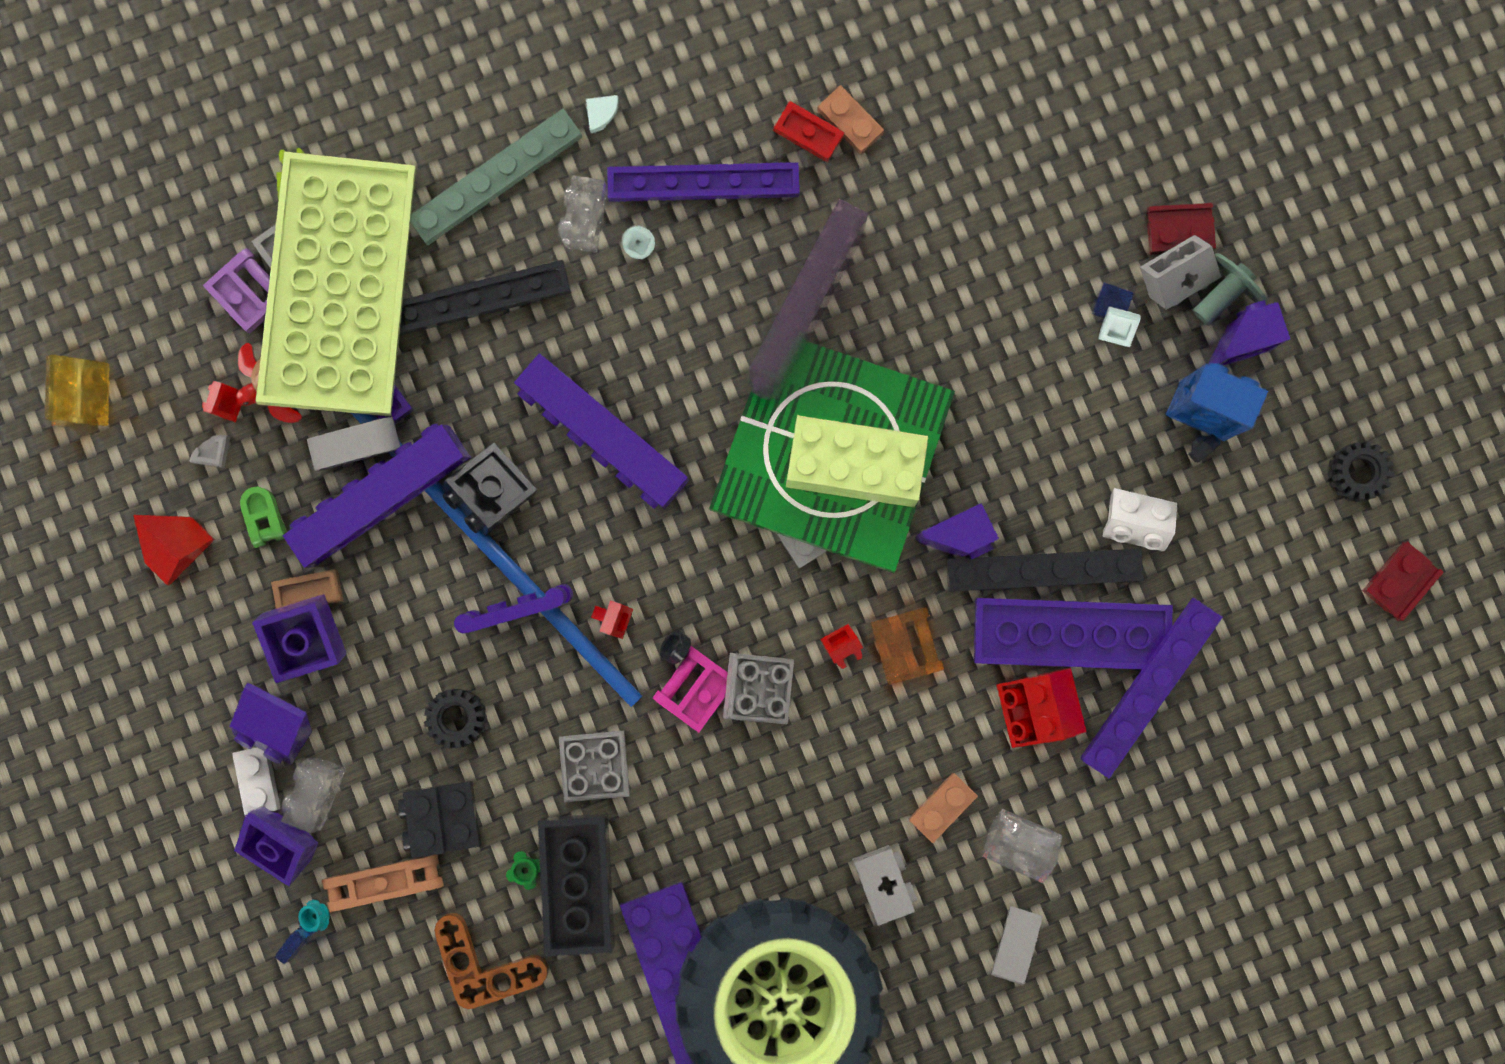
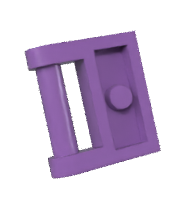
M244 249L203 286L233 319L250 334L265 320L267 300L263 302L237 273L245 268L267 293L270 276L255 261V255L249 249Z

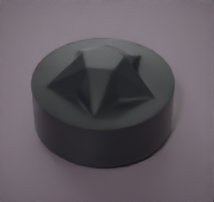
M1214 433L1198 436L1192 442V450L1188 455L1195 463H1198L1211 454L1220 445L1221 441Z
M681 631L670 633L661 645L660 656L670 664L679 663L687 655L691 646V639Z

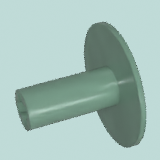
M1215 253L1218 268L1226 278L1193 309V312L1203 323L1209 326L1242 293L1254 302L1265 300L1267 303L1268 301L1262 290L1254 282L1257 278L1249 268L1242 263L1237 266L1225 256Z

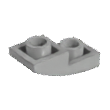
M1010 906L991 975L1024 985L1043 916Z

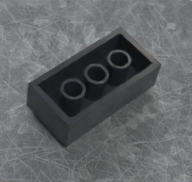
M608 813L541 818L538 821L544 957L612 953L615 947Z

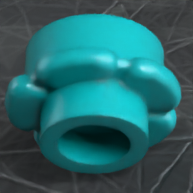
M310 900L299 911L298 920L301 927L308 932L323 931L329 925L330 913L325 904H320L318 900Z

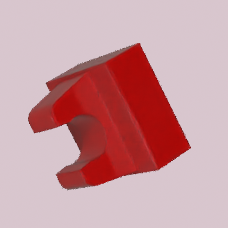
M213 381L212 385H209L207 389L210 392L207 401L202 404L203 411L236 422L242 406L236 402V395L239 389Z
M610 600L607 609L595 605L591 618L602 622L600 632L623 639L633 608Z
M849 624L820 639L834 664L836 663L841 669L847 667L844 658L854 654L857 660L862 658L861 649L863 646Z

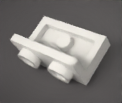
M1114 488L1110 495L1108 522L1103 529V537L1121 543L1125 542L1146 547L1150 550L1165 551L1175 535L1177 503Z

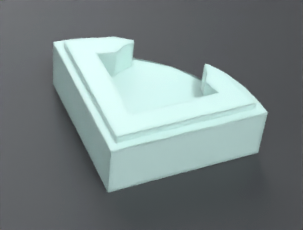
M618 95L586 99L591 133L603 130L618 111Z

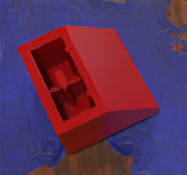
M1071 668L996 684L1012 748L1066 740L1087 732Z

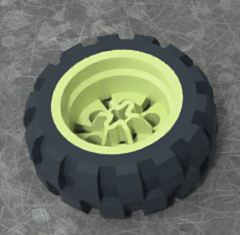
M781 897L780 900L763 901L762 899H757L738 905V910L724 918L719 916L701 932L703 937L693 951H688L679 973L681 977L679 991L675 995L676 1022L680 1029L682 1043L693 1064H869L873 1058L869 1050L874 1037H881L885 1010L880 1007V993L884 989L877 964L872 962L866 951L865 943L851 927L825 909L813 906L806 901ZM778 952H788L786 961L783 962L781 968L778 967ZM765 960L770 961V972L763 977L757 976L755 973L757 964ZM796 964L802 965V977L798 980H790L788 977L790 968ZM744 968L753 977L750 983L737 978ZM822 974L827 982V985L809 989L806 986ZM777 985L776 989H772L770 992L767 991L771 986ZM742 988L750 989L751 997L748 1002L744 1004L735 1002V995L738 990ZM807 996H814L816 998L815 1007L810 1011H802L801 1005L803 1000ZM779 997L783 1001H788L783 1004L784 1010L782 1012L773 1008L776 1006V999ZM746 1012L742 1021L733 1027L730 1026L729 1016ZM805 1019L822 1027L814 1039L801 1026H804L806 1023ZM754 1020H761L764 1023L762 1031L757 1035L748 1034L749 1024ZM790 1023L795 1024V1034L788 1039L782 1038L780 1033L783 1026ZM770 1035L775 1037L776 1056L764 1055Z

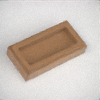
M336 569L271 582L276 609L325 594L328 604L343 602L338 570Z

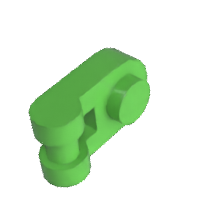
M261 487L247 489L241 496L240 507L252 545L258 548L266 545V541L272 539L276 541L283 540L284 537L282 535L287 533V530L281 519L274 495L269 490ZM268 518L270 527L261 529L259 521Z

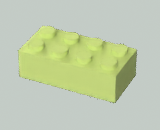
M797 415L786 487L915 507L920 496L928 436Z

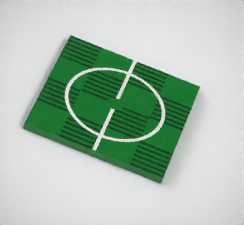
M772 330L709 510L894 573L917 504L915 507H908L786 487L797 415L928 436L920 489L921 495L955 391Z

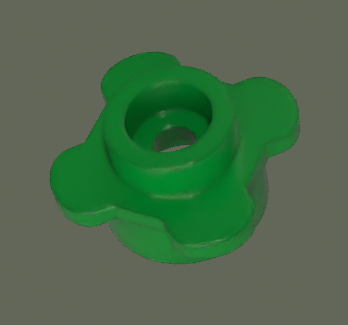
M524 851L517 852L514 855V863L511 869L506 872L507 880L523 885L527 890L535 888L537 885L536 878L540 872V859L534 860L528 857ZM524 867L528 869L526 874L522 872Z

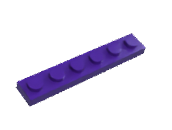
M799 162L607 167L609 202L799 197Z
M1192 597L1081 755L1080 759L1107 778L1112 776L1223 618L1222 616Z

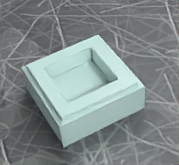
M1108 307L1099 332V339L1130 347L1140 322V314Z

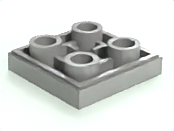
M730 653L723 718L788 724L794 659Z
M624 730L559 737L564 802L630 796Z

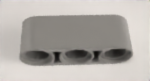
M393 417L366 422L307 439L315 471L389 453L400 447Z

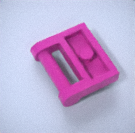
M690 646L683 662L661 692L657 690L652 699L699 733L725 698L728 672ZM699 663L705 670L679 705L671 700L696 664Z

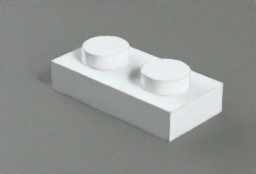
M257 747L232 753L245 816L249 811L265 807L270 811L281 809L271 760L263 755L264 751Z

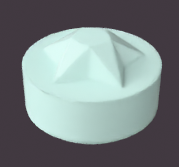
M632 226L623 234L622 246L630 257L643 259L652 253L655 240L653 234L647 228Z

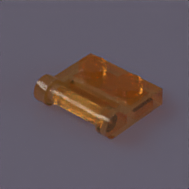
M927 607L870 622L888 685L945 670L942 660L939 661L927 621L929 616ZM910 621L915 622L926 661L925 665L918 667L905 623Z

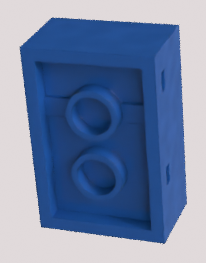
M1216 363L1205 364L1179 382L1165 416L1206 434L1214 433L1218 439L1226 441L1253 428L1268 391L1260 388V383L1248 377L1237 378L1228 374L1229 370L1222 365Z

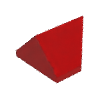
M133 515L144 563L168 586L215 540L193 517Z

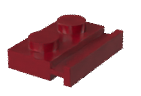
M1213 203L1149 206L1146 209L1148 214L1149 255L1163 254L1193 235L1210 244L1214 251L1216 249L1214 217H1212Z
M1408 541L1402 542L1362 592L1386 612L1391 613L1397 621H1404L1444 572L1441 569H1437L1432 564L1433 562Z

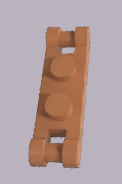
M438 854L322 879L323 889H327L329 901L326 904L329 912L443 887L442 876H438L436 864H439ZM424 868L426 880L417 881L415 869ZM347 885L349 897L342 898L340 886Z

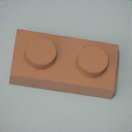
M841 85L817 107V111L831 125L845 132L843 138L860 155L884 133V129Z
M952 773L908 820L934 843L978 795L955 773Z

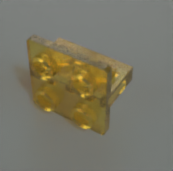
M59 355L46 356L45 419L52 421L51 426L68 427L79 424L107 426L109 418V364Z

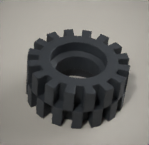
M1367 441L1353 443L1341 448L1340 451L1335 452L1333 455L1334 460L1329 461L1328 467H1332V470L1327 472V478H1333V482L1329 483L1331 488L1337 487L1338 490L1335 493L1338 496L1345 495V500H1355V502H1362L1385 493L1384 489L1389 488L1392 484L1388 480L1394 477V472H1389V467L1394 466L1393 461L1387 462L1386 457L1390 456L1388 452H1380L1381 446L1378 444L1371 446V442ZM1355 460H1363L1371 468V478L1365 484L1356 483L1350 476L1349 469Z
M461 689L445 690L435 695L436 697L430 700L428 703L429 708L424 713V716H426L424 726L428 727L429 732L427 734L429 737H433L435 739L434 742L438 745L442 744L445 748L455 749L470 745L480 737L481 732H484V723L487 721V715L484 714L486 708L484 704L480 703L481 699L478 696H474L472 692ZM454 705L462 707L468 716L466 726L460 731H452L444 723L445 711Z

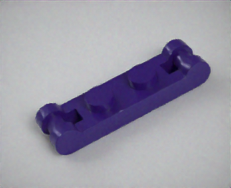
M560 584L549 589L545 596L537 598L536 592L517 597L518 604L507 606L506 601L486 606L488 612L483 614L477 610H471L457 616L454 621V627L459 633H469L553 609L569 602L573 597V591L570 586Z

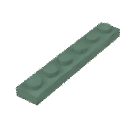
M561 109L412 213L411 224L428 246L582 138L581 132L566 111Z

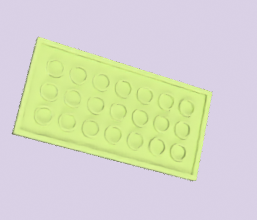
M284 152L256 393V403L258 405L391 416L416 173L415 165Z

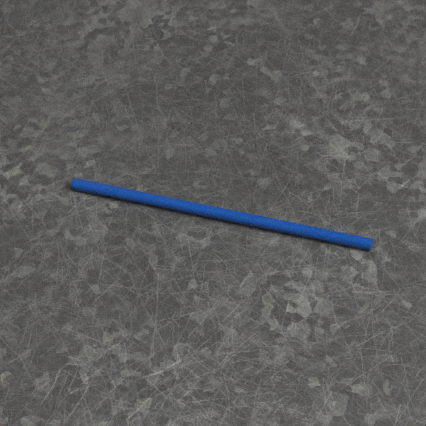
M351 413L360 424L378 420L375 415ZM395 451L389 452L393 458L396 456ZM439 482L425 490L523 595L536 592L537 598L545 596V593L489 535L485 537L481 531L474 533L467 526L464 520L467 516L459 507L454 510L445 502L443 498L445 492L442 490L443 486ZM558 607L540 612L630 707L641 699L642 695Z

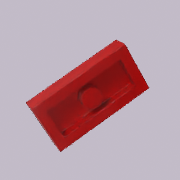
M789 101L773 129L775 133L827 163L845 133L792 101Z

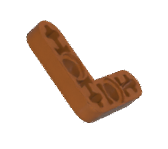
M449 913L441 917L435 925V937L455 1000L462 1008L474 1009L536 988L548 976V963L543 957L538 955H530L482 972L464 918L459 914ZM447 921H450L451 925L457 924L459 927L454 933L456 943L460 940L464 941V944L457 945L451 950L447 948V945L453 943L451 934H444L443 928L447 926ZM464 952L468 955L470 961L468 968L460 970L454 967L452 964L454 953ZM529 963H533L534 967L542 969L537 975L538 979L534 980L532 975L522 977L520 979L522 985L518 986V977L513 968H518V974L527 971ZM498 973L507 974L511 979L510 988L505 991L495 988L493 984L494 976ZM482 978H486L487 989L477 993L474 1001L471 1000L470 996L464 997L463 992L467 989V984H470V987L475 989L483 986L484 981Z

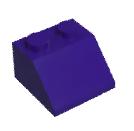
M1265 300L1250 304L1246 306V310L1238 312L1236 314L1237 319L1227 325L1208 365L1216 363L1225 366L1270 352L1290 340L1279 303L1266 305Z
M982 503L922 531L916 536L918 543L955 556L963 557L969 554L971 559H974L993 550L994 548L991 543L998 540L999 537Z
M247 682L230 724L232 733L235 736L234 740L248 749H252L255 746L263 750V755L277 764H281L283 760L292 765L312 733L307 713Z
M261 807L249 811L245 816L234 851L282 883L290 886L312 860L319 842L314 840L308 832L299 830L288 823L282 815Z

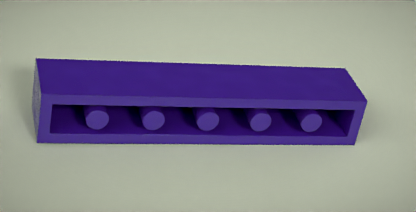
M540 353L514 382L521 389L517 393L519 397L530 406H533L535 402L545 410L541 415L555 427L561 423L570 430L566 434L568 438L580 448L584 443L594 451L590 456L604 468L610 464L619 471L615 477L629 489L633 484L643 492L640 498L653 509L659 505L665 510L689 482L688 477Z
M437 423L429 426L421 432L422 438L414 444L408 442L396 449L394 452L396 456L388 462L383 460L373 465L368 470L369 475L361 481L355 479L342 488L344 493L333 499L330 497L320 502L315 507L317 512L308 518L305 515L293 521L289 525L291 530L282 536L304 568L318 566L470 460V455L452 428L443 424L438 426Z

